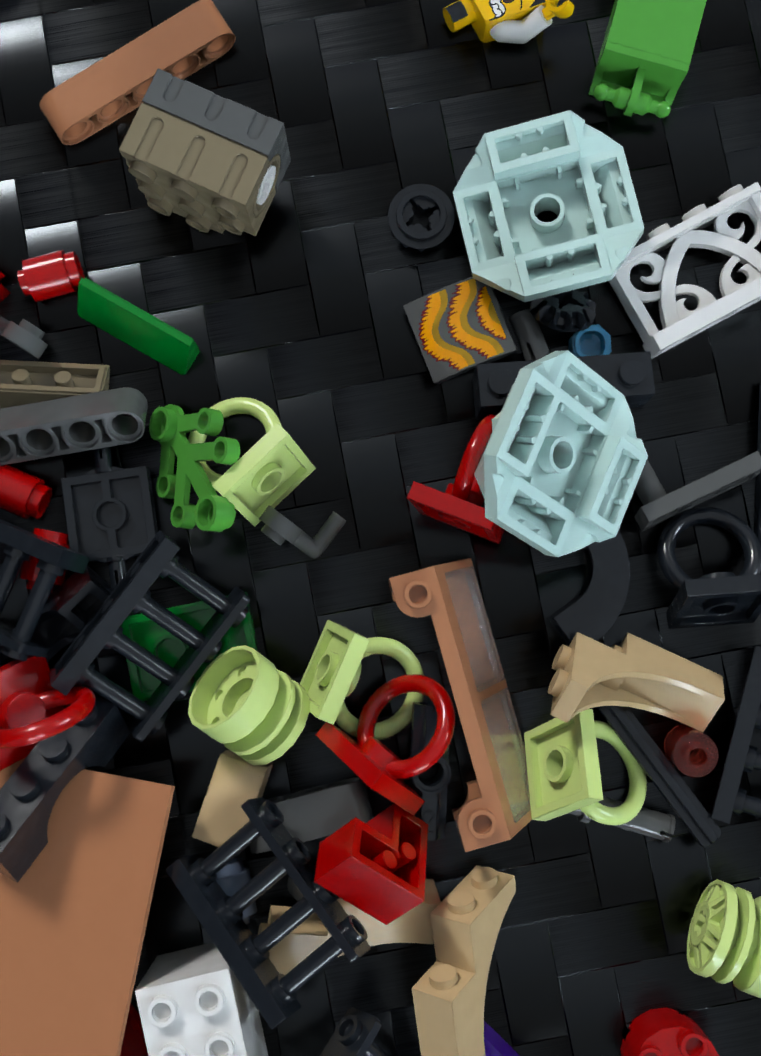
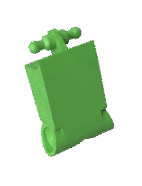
M615 0L589 95H593L598 101L612 102L614 108L624 110L623 115L632 117L633 113L642 116L652 113L659 118L667 117L671 112V106L676 93L688 73L707 0Z

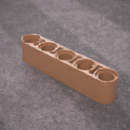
M199 0L47 92L40 101V109L64 145L77 144L138 108L143 103L142 100L158 68L184 80L226 54L233 47L236 36L212 0Z

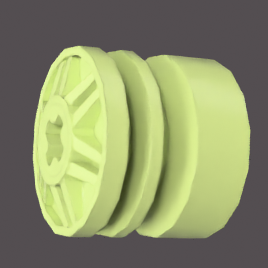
M242 645L232 647L223 652L205 668L190 696L188 715L192 725L221 744L223 743L227 749L236 753L243 760L253 766L267 765L287 752L302 733L309 715L310 700L302 685L292 680L286 673L277 670L275 665L258 651L249 646Z
M718 879L709 883L700 896L689 926L687 962L692 972L705 978L711 976L712 979L721 984L733 981L734 986L740 991L761 998V896L753 899L751 892L740 887L734 888L733 885Z

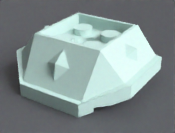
M571 110L484 133L473 158L467 165L453 191L473 279L523 302L612 280L644 231V224L623 146L603 132L585 124V120ZM543 211H551L558 217L551 222H542L536 216Z
M554 351L520 369L501 412L492 419V433L474 476L485 499V518L541 553L560 557L580 550L594 542L600 543L616 537L648 454L642 439L636 437L634 419L625 396L570 351Z

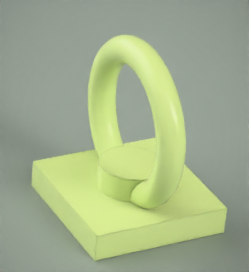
M235 397L223 400L210 407V409L221 411L223 418L236 414L251 415L263 424L266 434L223 475L212 471L205 461L200 463L215 491L226 497L234 505L235 509L255 527L261 521L259 518L269 505L275 508L316 468L292 437L282 428L278 416L268 405L253 398ZM193 431L190 432L188 441L190 444L205 443L207 435Z
M327 620L300 685L305 688L309 696L310 713L334 725L336 722L346 733L357 738L359 719L350 713L344 700L357 686L362 670L361 660L374 654L387 655L402 665L406 675L418 674L424 676L422 666L415 654L397 640L387 637L366 638L340 624ZM408 692L403 705L393 716L384 721L376 722L375 738L377 740L389 738L405 729L412 722L413 702H422L424 694Z
M593 709L580 712L568 723L554 718L524 733L532 820L546 822L580 809L585 815L598 823L616 826L631 821L640 812L647 792L646 773L612 727L606 722L594 720ZM596 738L608 742L615 748L628 772V795L625 801L617 807H608L599 803V801L604 799Z

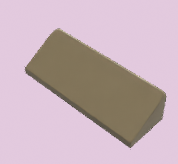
M0 360V409L109 390L110 367L109 365Z

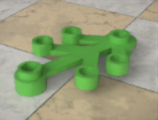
M168 404L165 407L156 408L151 415L149 423L150 435L161 444L160 470L156 482V492L160 498L174 499L170 519L172 525L176 528L192 529L197 525L203 531L222 532L230 528L234 523L236 516L234 505L226 497L217 495L200 462L214 461L215 463L225 465L235 464L240 456L239 442L233 438L220 436L214 442L190 444L185 436L186 433L197 431L200 434L217 436L221 432L224 423L223 414L219 410L204 407L198 413L184 415L180 406ZM175 454H176V456H177V470H176V474H173V473H174ZM191 484L199 498L196 505L189 503Z

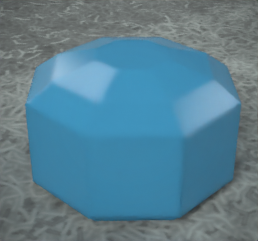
M599 324L591 325L583 331L575 332L569 338L568 350L576 357L608 355L612 352L611 335Z

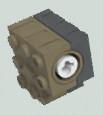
M158 68L142 100L143 103H141L119 148L121 155L126 159V164L129 167L128 171L136 177L135 180L139 185L138 189L145 194V198L148 201L147 205L166 216H170L173 212L185 217V221L190 226L205 233L212 229L223 234L224 230H227L233 234L242 235L244 231L256 237L291 162L284 123L260 114L228 98L216 95L214 92L189 81L177 78L173 74Z

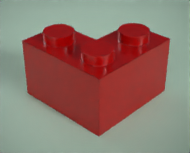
M395 803L367 823L355 817L320 842L314 882L382 923L389 924L424 902L428 824Z

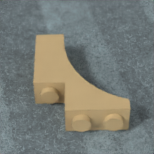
M577 632L569 647L564 644L560 646L552 663V669L556 670L548 688V694L553 696L550 715L567 723L575 715L590 708L624 706L654 712L704 732L725 701L722 675L628 632L619 646L613 644L611 647Z
M476 865L430 913L436 962L412 987L421 1056H486L484 1043L486 986L497 936L510 902L516 893L515 875L496 871L491 867Z
M425 879L424 902L387 925L339 897L337 899L348 916L353 915L361 922L367 932L368 937L366 941L370 946L390 943H434L430 913L441 903L433 879ZM271 905L268 923H260L258 935L291 907ZM313 913L269 951V959L279 974L286 975L332 935L317 914Z

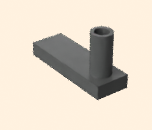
M759 452L752 453L669 494L665 492L647 459L635 488V492L643 504L634 516L640 529L643 532L685 510L691 509L755 478L761 472V456Z

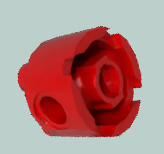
M667 1007L649 1009L636 1017L629 1025L630 1031L626 1035V1039L624 1040L623 1038L620 1048L621 1056H719L712 1042L694 1020L686 1015L679 1014L677 1010Z

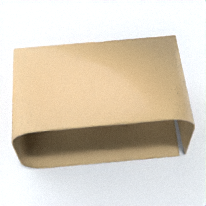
M226 750L221 753L191 837L220 847L248 823L250 819L241 808V805L248 799L263 796L274 762H270L267 765L253 766L232 751Z

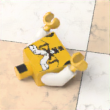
M458 0L443 8V16L451 32H456L471 24L480 41L484 43L496 40L502 43L525 44L550 26L554 16L560 19L570 17L574 12V4L570 0L565 1L558 7L559 0Z

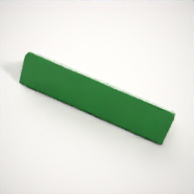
M86 277L85 279L81 278L79 281L77 312L80 318L180 375L187 374L200 352L193 338Z

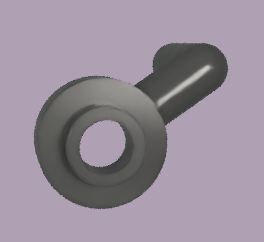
M0 316V335L39 359L48 344L41 340L45 332L25 319H22L19 325Z
M270 505L259 518V520L265 523L264 527L260 530L262 533L280 546H282L285 540L289 541L312 559L319 558L347 522L333 511L312 538Z

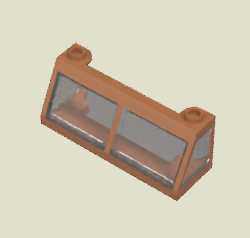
M471 558L391 577L388 583L393 601H396L398 608L404 614L415 618L431 615L477 780L466 782L468 793L464 803L458 808L451 809L465 852L511 840L532 820L526 754Z

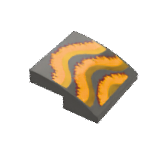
M473 276L443 287L403 306L435 384H441L475 368L477 364L493 363L518 351L493 287L473 279Z

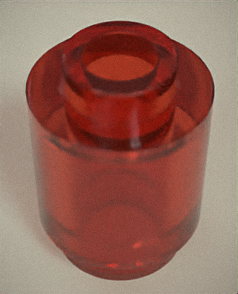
M686 724L674 727L667 734L664 741V751L667 758L683 774L689 777H703L709 774L718 762L719 754L715 742L704 732Z

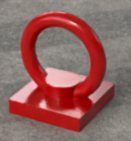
M488 415L478 424L466 447L454 484L449 483L444 493L414 481L407 498L420 514L499 544L505 529L485 518V508L482 507L485 499L474 476L492 433V419L496 416Z
M29 655L27 661L16 659L1 666L0 771L27 757L39 741L55 736L83 720L93 710L96 703L95 694L87 687L73 686L69 693L64 695L53 688L50 684V668L45 657Z
M418 674L402 675L384 683L367 700L358 721L357 741L328 722H325L316 733V736L372 790L412 815H415L425 803V800L402 779L411 778L427 771L443 756L454 733V705L445 688L434 679ZM408 692L422 693L435 706L437 713L436 729L432 739L420 753L411 758L400 760L391 750L375 738V724L382 709L393 698Z

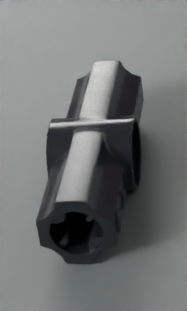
M413 702L409 758L420 753L434 735L437 713L433 702ZM450 744L443 756L437 761L439 762V770L433 778L425 780L418 777V775L409 778L408 786L425 800V803L414 816L428 824V841L445 839L447 786L451 779V768L449 766Z

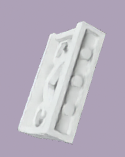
M758 182L745 189L741 184H738L718 197L719 203L709 208L705 204L698 205L682 216L683 222L670 228L668 223L652 230L645 236L647 241L632 249L613 279L609 281L644 342L642 345L646 352L650 351L651 359L761 300V253L754 249L761 241V187ZM733 213L747 214L754 224V234L747 244L739 241L745 230L744 221L739 229H732L727 224L728 217ZM714 223V232L701 230ZM671 246L665 260L656 254ZM688 248L708 249L731 257L720 273L719 287L722 298L716 300L710 292L697 285L683 284L676 286L680 264ZM738 262L742 263L743 266L737 272H742L746 276V282L743 284L735 283L731 278V272ZM639 264H648L652 269V275L648 277L641 276L640 280L649 285L659 283L658 291L643 292L636 289L630 281L631 269ZM676 296H694L697 300V308L693 311L687 310L684 307L686 298L676 302ZM658 301L663 327L661 331L657 329L643 303Z

